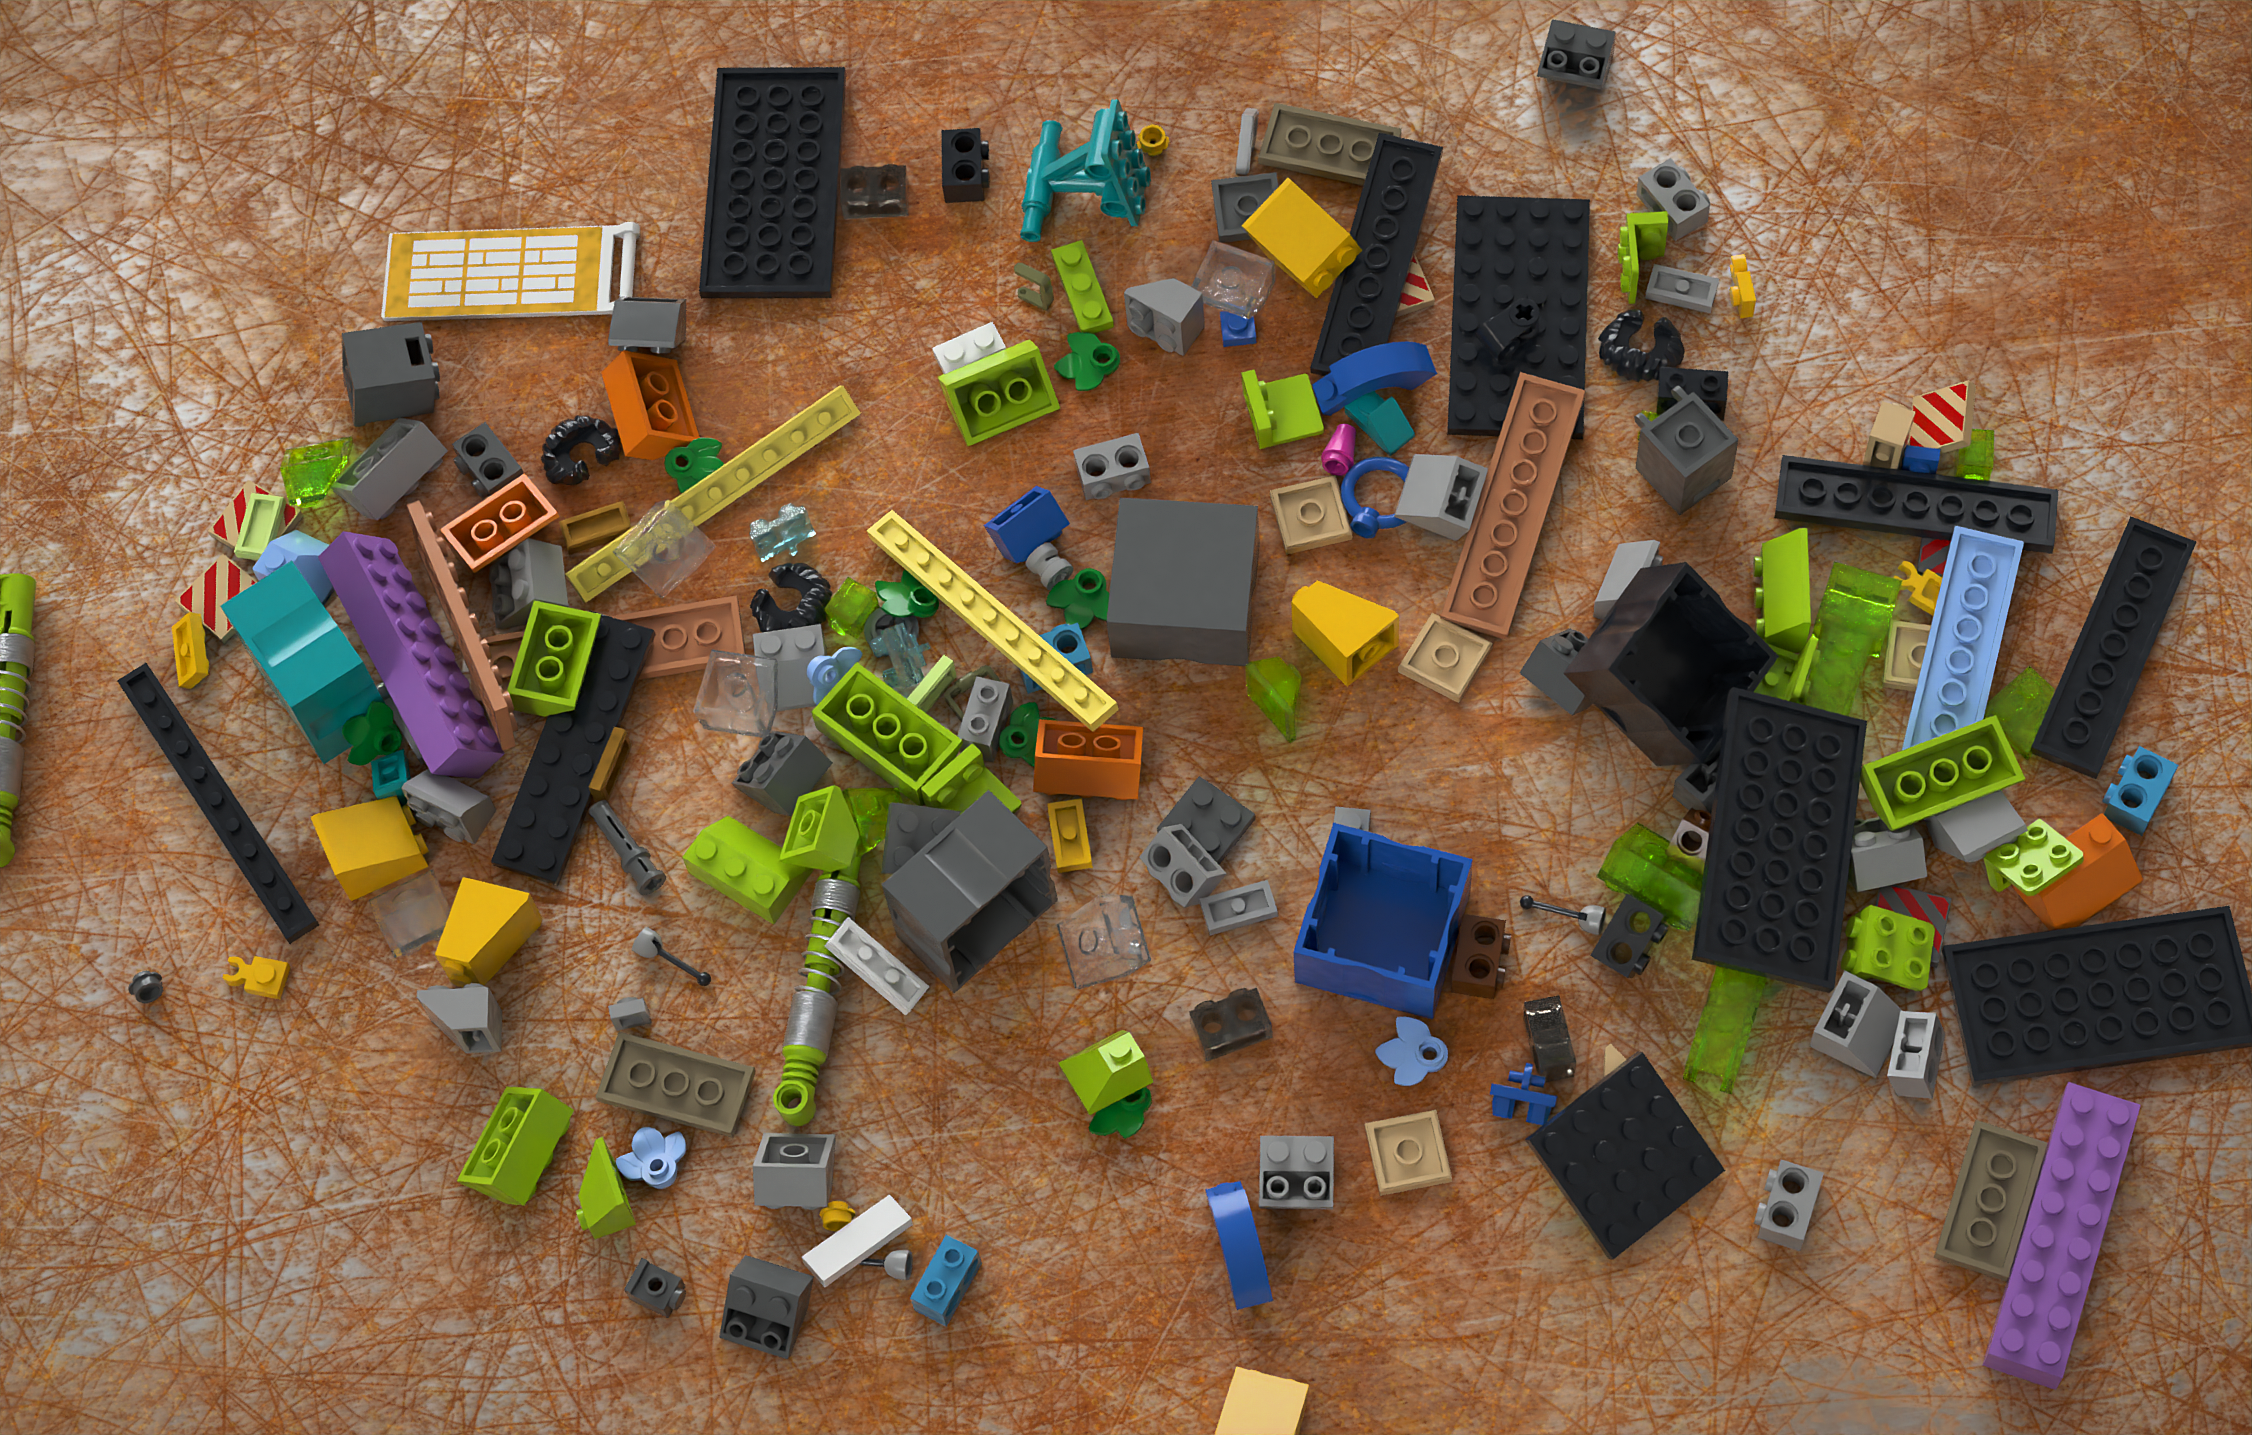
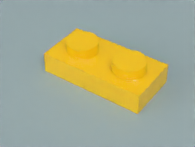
M188 612L172 626L178 685L181 688L192 689L209 674V661L206 658L205 630L202 626L201 614Z
M1082 798L1048 803L1047 807L1058 873L1093 868Z

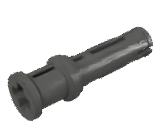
M607 800L595 803L590 808L589 815L595 820L607 840L621 857V867L625 873L631 874L637 883L636 888L641 895H648L659 889L664 884L666 875L663 871L657 870L651 862L649 851L637 845Z

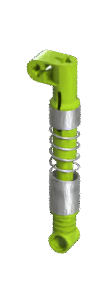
M19 573L0 574V868L9 864L15 853V846L10 840L11 821L13 819V809L18 806L20 799L24 749L19 743L24 741L26 737L25 731L21 727L28 720L23 710L29 706V700L25 694L31 689L27 678L33 672L35 639L31 631L36 580L31 576ZM16 729H19L23 735L18 742L15 741Z
M855 816L852 817L859 832L856 844L858 849L856 858L850 864V867L833 872L823 870V874L817 878L810 913L814 917L808 919L813 924L811 934L805 936V939L809 941L808 949L801 953L806 958L805 968L798 970L800 975L808 978L806 986H796L794 988L797 993L793 995L791 1002L792 1005L782 1055L785 1057L784 1073L781 1077L782 1082H780V1085L774 1092L773 1103L784 1121L792 1126H803L814 1117L816 1112L814 1096L819 1075L818 1070L820 1065L826 1062L829 1053L828 1050L838 1006L837 1001L831 995L837 994L841 990V985L835 978L840 977L844 973L845 968L842 966L841 960L824 945L848 917L852 921H855L860 894V884L857 880L868 823ZM831 980H833L838 985V989L829 993ZM793 1099H802L797 1107L793 1109L787 1108Z

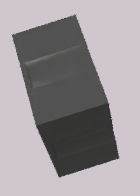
M1120 497L1106 621L1111 658L1158 661L1185 659L1204 664L1249 665L1252 633L1251 600L1256 587L1260 547L1258 506Z
M989 790L882 884L897 937L953 993L958 991L1009 942L1020 935L1058 901L1055 883L1050 877L1051 862L1048 847Z

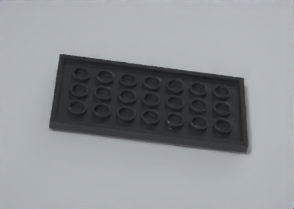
M845 67L717 68L699 285L701 298H832L847 75Z
M1457 195L1447 435L1500 436L1520 372L1585 390L1590 199ZM1519 299L1532 300L1537 304L1540 312L1537 335L1516 349L1505 360L1497 361L1476 338L1477 330L1488 319L1497 316ZM1584 401L1571 439H1583Z
M1735 687L1728 691L1692 960L1827 993L1834 990L1867 727L1866 720Z
M2230 906L1944 945L1942 948L1972 1086L2252 1047V991Z

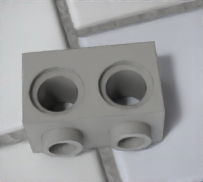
M1671 158L1638 177L1636 195L1650 212L1667 211V232L1675 241L1708 222L1710 209L1708 196L1704 191L1697 190L1692 184L1688 172L1682 166L1678 167ZM1661 185H1669V186H1671V187H1670V188H1664V187H1662ZM1681 208H1688V209H1690L1691 211H1682V210H1680V209H1681Z
M1139 433L1073 450L1075 467L1086 500L1093 498L1104 499L1112 493L1126 489L1130 491L1137 490L1145 484L1151 483L1150 469ZM1128 462L1136 464L1134 467L1131 468L1123 467V465ZM1095 471L1103 472L1102 475L1097 477L1090 475Z
M976 676L957 736L963 741L960 753L973 743L982 752L983 760L994 763L999 748V736L1005 728L1013 703L1010 684Z
M1182 824L1162 827L1139 857L1147 866L1148 872L1154 878L1160 880L1168 889L1171 898L1184 908L1200 904L1199 899L1209 896L1226 875V872Z
M1900 1011L1887 1074L1897 1096L1933 1099L1945 1039L1944 1029L1936 1013Z
M1782 1159L1778 1171L1770 1169L1764 1188L1765 1191L1771 1192L1767 1205L1759 1204L1753 1223L1760 1226L1757 1238L1800 1251L1824 1173ZM1788 1181L1795 1182L1801 1187L1802 1191L1795 1194L1789 1193L1782 1184ZM1776 1215H1784L1789 1218L1791 1225L1779 1227L1773 1222L1772 1218Z

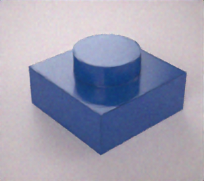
M1253 308L1220 312L1223 347L1257 344Z
M1906 445L1901 470L1936 474L1941 449Z

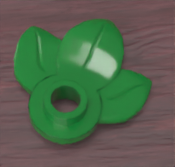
M1074 332L1067 334L1068 344L1072 352L1054 364V370L1059 375L1071 380L1076 379L1077 391H1088L1098 387L1105 375L1112 374L1118 369L1120 354L1112 345L1101 343L1094 334ZM1103 358L1109 360L1106 363H1098V361Z
M697 438L687 447H676L667 453L664 461L665 470L670 477L677 480L681 494L724 465L719 458H716L722 447L720 441L713 438ZM684 458L688 465L679 467L675 460Z
M1083 569L1076 574L1074 579L1059 581L1049 592L1046 604L1053 608L1065 609L1066 624L1078 623L1080 630L1086 628L1094 617L1107 621L1109 592L1106 591V579L1101 572L1095 569ZM1089 583L1096 586L1091 590L1084 589V586Z
M905 569L902 573L901 582L879 580L875 582L876 593L884 601L881 610L891 616L905 618L915 615L927 618L933 616L938 611L939 600L937 596Z
M372 701L366 716L358 715L351 717L343 725L342 735L344 739L354 746L348 755L347 761L349 763L359 766L366 765L377 755H389L399 749L402 743V736L399 728L393 724L394 714L388 705L381 701Z
M1035 702L1022 704L1011 713L1009 726L1005 727L1000 733L998 740L1000 749L1007 757L1022 758L1030 766L1034 767L1039 719H1056L1040 717L1039 708ZM1016 736L1020 738L1022 744H1015L1011 737Z
M1145 1086L1097 1111L1088 1127L1089 1132L1106 1136L1118 1130V1133L1124 1139L1135 1135L1142 1128L1144 1113L1152 1104L1150 1090Z

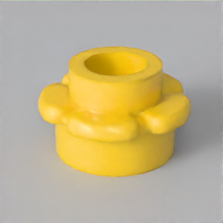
M1148 125L1138 135V148L1142 149L1143 153L1147 152L1150 156L1160 155L1162 150L1167 149L1169 145V138L1165 136V131L1158 125Z
M832 1201L828 1203L826 1208L820 1211L819 1215L823 1220L824 1229L837 1232L849 1224L856 1213L852 1208H848L846 1202Z

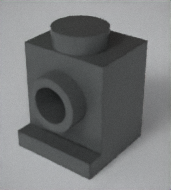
M641 1258L624 1291L631 1301L669 1318L672 1310H678L682 1305L686 1295V1290H684L686 1286L682 1278ZM657 1281L663 1283L659 1291H651Z

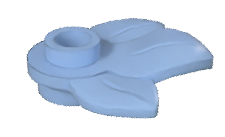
M843 647L832 657L820 655L809 663L807 677L814 686L813 700L816 705L822 701L853 665L859 662L863 655L859 649Z
M1397 1017L1396 1029L1399 1038L1387 1041L1375 1050L1376 1055L1384 1065L1396 1069L1394 1083L1402 1086H1412L1420 1083L1428 1072H1436L1443 1068L1448 1059V1050L1444 1042L1436 1037H1432L1428 1026L1424 1022L1412 1017ZM1427 1051H1433L1437 1056L1433 1060H1426L1423 1054Z
M642 1127L633 1137V1152L618 1157L616 1165L621 1174L630 1181L644 1180L651 1187L657 1189L667 1188L674 1183L677 1177V1163L685 1155L686 1141L681 1132L672 1133L664 1139L655 1128Z

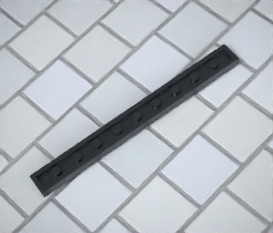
M144 663L117 680L288 943L291 944L319 926L320 924L148 664Z

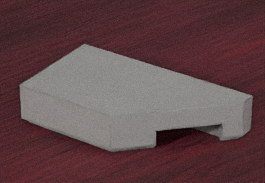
M1247 107L1242 114L1235 174L1247 175L1250 170L1251 153L1254 151L1259 118V111L1255 108Z

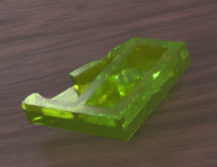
M2028 666L1987 702L1983 720L1996 715L2009 744L2028 760L2032 756L2031 746L2055 689L2033 668Z
M847 788L842 791L859 832L856 844L858 849L856 857L869 852L885 839L889 803L903 804L899 788Z

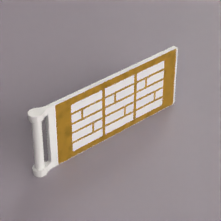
M624 222L615 226L391 233L388 240L381 316L384 321L613 314L614 302H610L614 239L615 237L623 238L619 297H633L636 239L640 237V225L635 222Z

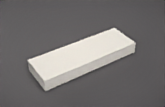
M849 917L824 945V947L904 1015L912 1010L930 987Z
M889 1194L802 1256L803 1264L824 1287H827L912 1226V1218Z

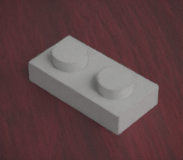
M1654 264L1645 299L1711 314L1719 279Z
M1268 880L1199 899L1209 935L1278 917L1277 907Z

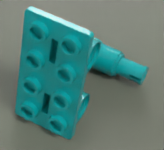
M1111 99L1110 108L1100 109L1095 113L1090 141L1062 157L1058 145L1063 127L1054 120L1044 121L1041 126L1039 144L1032 150L1031 165L1027 172V184L1021 205L1025 213L1022 230L1020 231L1021 238L1028 242L1040 241L1044 217H1047L1051 211L1054 192L1095 193L1096 196H1102L1100 210L1104 214L1111 217L1128 218L1131 226H1138L1140 215H1144L1146 209L1144 192L1145 187L1150 186L1151 171L1144 163L1143 151L1137 146L1135 131L1130 129L1128 114L1126 111H1123L1119 100Z

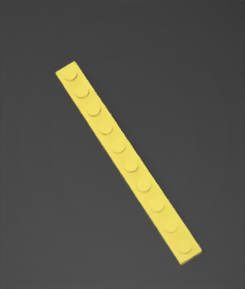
M838 386L565 573L566 577L582 601L588 602L861 414L844 386Z
M893 510L867 530L869 538L1092 732L1119 710L1115 700Z

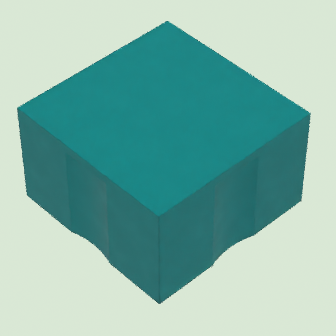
M291 560L223 603L220 607L259 672L322 763L325 764L353 746L342 735V727L346 721L354 716H366L372 701L385 702L364 662Z

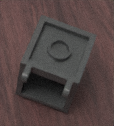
M422 322L342 333L343 381L347 389L352 411V421L355 427L364 426L369 422L434 413V400L440 399L437 383L440 382V373L437 362H432L431 354H433L431 335L424 333Z
M1676 386L1671 390V393L1678 403L1655 420L1650 422L1641 412L1634 416L1635 422L1641 428L1635 468L1680 516L1732 478L1739 439L1694 392L1687 395L1681 387Z

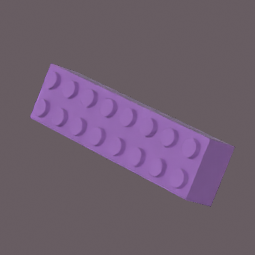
M343 531L318 556V559L431 774L479 779L505 753L498 742L495 731L491 729L484 716L482 706L476 701L469 688V681L461 673L455 661L454 653L446 645L440 633L439 625L430 615L425 599L415 587L410 571L404 566L399 557L396 545L387 538Z
M2071 1082L2067 1083L2060 1099L1984 1357L1983 1366L2056 1390L2061 1382L2140 1110V1104Z

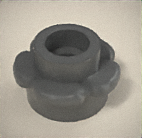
M141 971L133 977L132 983L128 986V991L131 995H135L136 1000L140 1003L153 1002L163 993L162 977L157 972Z

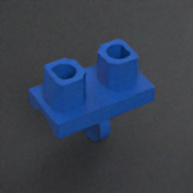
M1526 1063L1524 1073L1512 1070L1509 1072L1508 1081L1521 1083V1089L1493 1083L1490 1090V1095H1494L1492 1102L1493 1116L1512 1119L1515 1100L1530 1102L1526 1122L1544 1125L1547 1122L1551 1113V1107H1556L1558 1096L1529 1090L1530 1085L1544 1088L1546 1077L1532 1075L1533 1064Z

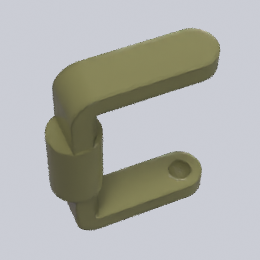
M1024 263L1015 264L1014 272L1016 275L1040 286V294L1027 287H1020L1017 291L1018 297L1042 310H1047L1054 300L1053 287L1049 276Z
M985 665L974 672L970 671L955 681V685L945 691L946 703L961 722L964 713L952 698L973 687L976 676L982 678L988 676L991 680L1002 682L991 667Z

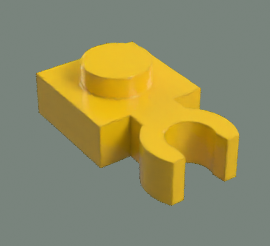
M1745 254L1731 256L1732 265H1730V273L1734 281V286L1729 289L1732 307H1738L1740 319L1753 317L1756 297L1750 271L1747 269Z
M1903 561L1898 569L1906 574L1907 580H1903L1895 575L1889 583L1897 590L1907 589L1912 592L1907 601L1933 616L1942 577L1929 569H1926L1921 576L1917 573V569L1912 563Z
M232 956L228 958L231 966L239 967V971L235 975L223 974L222 978L228 985L240 986L245 983L244 990L248 994L281 1000L291 969L288 962L254 956L252 964L247 965L239 957Z

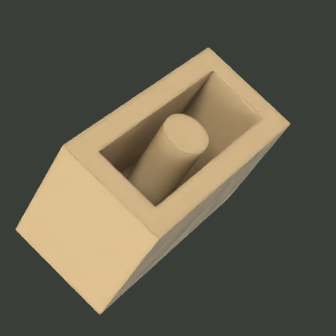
M1882 401L1869 436L1863 465L1891 469L1899 468L1905 447L1908 444L1915 411L1909 410L1902 404H1890Z

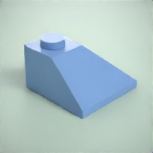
M298 530L270 541L252 568L258 581L292 560L323 606L334 591V587L318 559V556L329 545Z

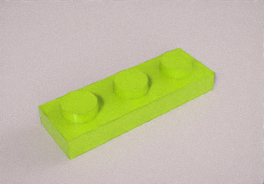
M1080 240L1052 249L1051 254L1080 332L1095 334L1114 328L1112 316L1083 241Z

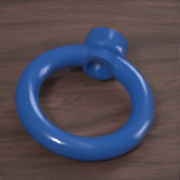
M1371 457L1361 460L1353 465L1343 478L1341 484L1342 502L1347 512L1353 517L1350 524L1351 529L1361 537L1374 538L1378 529L1395 528L1406 523V521L1394 517L1395 513L1380 515L1373 508H1362L1354 494L1358 479L1374 470L1392 472L1405 482L1409 467L1396 459Z

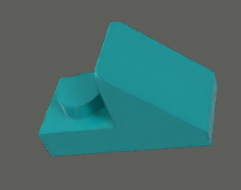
M1372 391L1345 406V414L1389 456L1393 455L1415 437V432L1392 396L1384 401L1375 391Z
M404 749L371 761L373 792L376 798L379 800L397 796L402 806L407 804L408 800L401 788L405 782L412 778L410 776L409 760Z

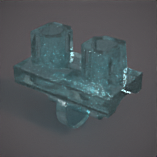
M789 503L780 508L778 512L779 518L769 523L766 519L760 518L750 524L751 532L749 535L762 562L786 549L791 557L797 555L798 550L795 545L816 534L803 505L797 508L794 504Z
M904 623L881 630V635L870 641V646L877 658L887 654L890 656L893 667L883 671L882 677L884 682L891 688L901 686L902 689L920 683L924 679L921 667L927 665L922 652L931 649L929 642L919 646L915 633L908 635Z

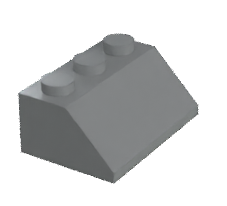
M398 418L329 487L366 518L374 520L384 519L396 508L394 504L403 495L411 494L419 486L418 480L426 472L430 473L441 465L443 461L441 457L448 450L422 421Z

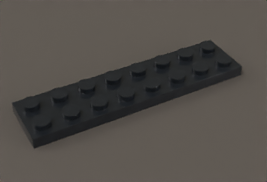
M1384 133L1378 134L1350 230V235L1362 251L1355 258L1354 262L1347 266L1336 278L1310 367L1311 373L1326 376L1331 372L1329 366L1358 351L1389 343L1443 155L1442 146Z
M1782 455L1774 518L1951 541L1955 526L2023 541L2022 550L2052 554L2055 544L2059 490Z
M2130 516L2029 753L2097 779L2196 545V541Z
M601 614V622L575 710L548 716L491 860L493 866L556 886L560 883L593 798L589 785L613 728H620L656 635L652 629Z

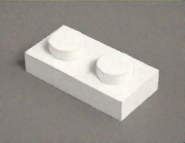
M990 322L933 347L932 350L943 374H946L1006 349V346L993 322Z

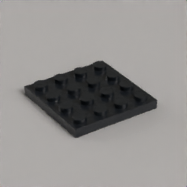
M1640 1051L1633 1054L1525 1139L1608 1259H1615L1726 1171L1647 1057Z

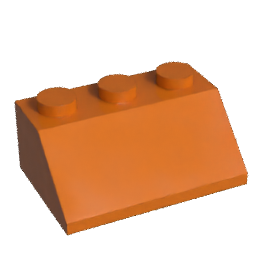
M623 350L601 372L625 456L655 460L665 457L673 448L687 447L694 439L700 438L677 360Z
M524 473L441 528L440 531L454 556L467 572L472 574L560 516Z
M1039 719L1033 792H1040L1046 795H1078L1083 798L1096 796L1110 797L1116 800L1138 799L1143 727L1102 724L1092 732L1082 722Z
M2103 813L2066 837L2069 842L2083 852V863L2034 896H2027L2014 885L2012 886L2049 931L2081 926L2143 882L2126 839Z

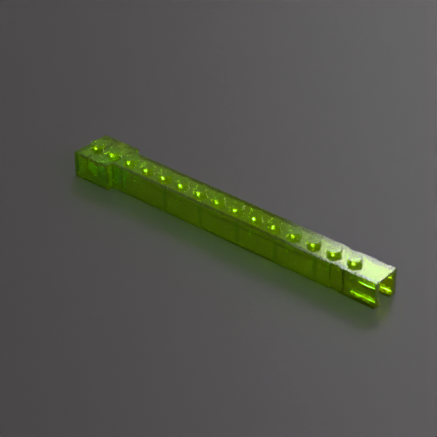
M1834 561L1812 636L1820 641L1817 650L1821 652L1814 670L1810 671L1808 681H1811L1808 693L1800 704L1850 716L1868 656L1875 658L1880 656L1898 598L1901 580ZM1719 966L1716 967L1708 992L1706 1006L1703 1008L1683 1074L1684 1080L1695 1083L1699 1070L1723 1077L1719 1091L1732 1094L1768 978Z

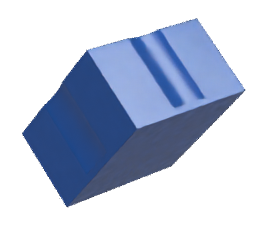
M1333 823L1319 868L1318 886L1311 902L1307 906L1293 951L1295 983L1433 1020L1471 892L1473 859L1425 846L1400 844L1383 835Z

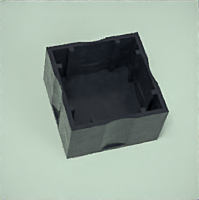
M1687 562L1640 568L1563 674L1656 766L1703 764L1722 737L1728 691L1735 687L1754 692L1779 656L1747 623L1737 618L1725 606L1720 596Z

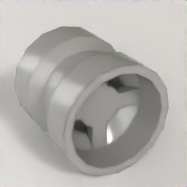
M1050 542L1037 547L1026 560V567L1033 574H1038L1041 577V583L1048 590H1052L1059 581L1068 580L1073 572V566L1066 559H1061L1058 556V550Z

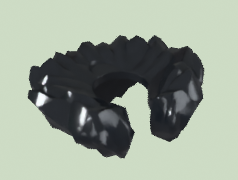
M1631 309L1618 314L1616 319L1607 325L1598 337L1599 341H1601L1599 350L1600 360H1604L1605 365H1609L1613 372L1616 371L1619 377L1624 376L1628 381L1632 379L1637 382L1642 379L1646 382L1653 379L1658 381L1660 367L1676 368L1683 361L1685 352L1680 332L1667 317H1661L1654 323V339L1656 344L1652 351L1646 353L1629 346L1630 337L1642 328L1645 318L1640 309Z
M576 415L574 419H566L559 422V425H556L551 430V433L545 438V443L542 445L543 455L541 456V461L544 464L548 481L553 484L577 485L589 479L590 475L586 463L583 460L575 463L570 458L571 450L580 443L593 445L596 449V460L603 466H608L612 461L619 460V453L622 448L619 446L621 439L618 429L611 428L602 419H594L587 415Z
M786 563L772 568L768 575L778 588H794L800 592L802 600L798 607L792 611L781 610L767 589L757 590L751 600L752 616L757 619L760 631L764 633L818 625L825 622L826 615L831 612L829 606L832 603L831 596L833 593L829 590L831 588L829 582L822 578V574L805 563Z

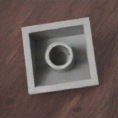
M821 624L753 634L755 661L764 712L771 713L817 706L813 700L814 686L807 677V667L815 657L820 655L828 656Z
M763 1133L753 1164L754 1204L766 1206L770 1209H779L784 1206H801L804 1209L814 1210L820 1207H827L832 1192L835 1135Z

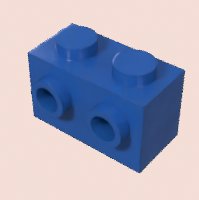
M1035 486L987 522L984 527L1002 556L1007 560L1018 563L1026 561L1029 555L1040 545L1057 539L1062 534V529L1070 523L1051 492Z

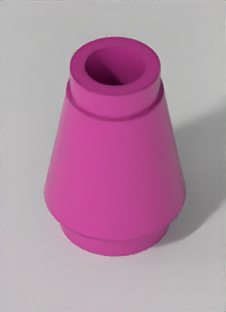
M1348 424L1337 426L1336 431L1321 455L1322 467L1328 473L1337 476L1345 475L1354 465L1356 439L1354 427Z

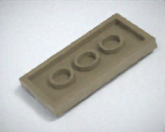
M1275 103L1258 156V162L1261 165L1364 186L1378 134L1384 133L1401 137L1402 129Z
M619 1032L598 1088L596 1099L604 1104L733 1138L756 1071L754 1067Z
M1975 1120L1936 1248L1935 1259L2005 1282L2007 1281L2044 1158L2047 1142Z

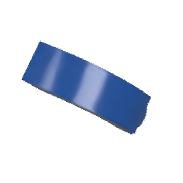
M1407 341L1392 342L1358 351L1329 366L1331 372L1312 384L1322 414L1331 416L1364 394L1387 387L1413 390L1435 376L1437 372L1426 345Z
M1241 1181L1221 1183L1216 1187L1205 1189L1237 1310L1273 1301L1259 1238L1248 1198Z

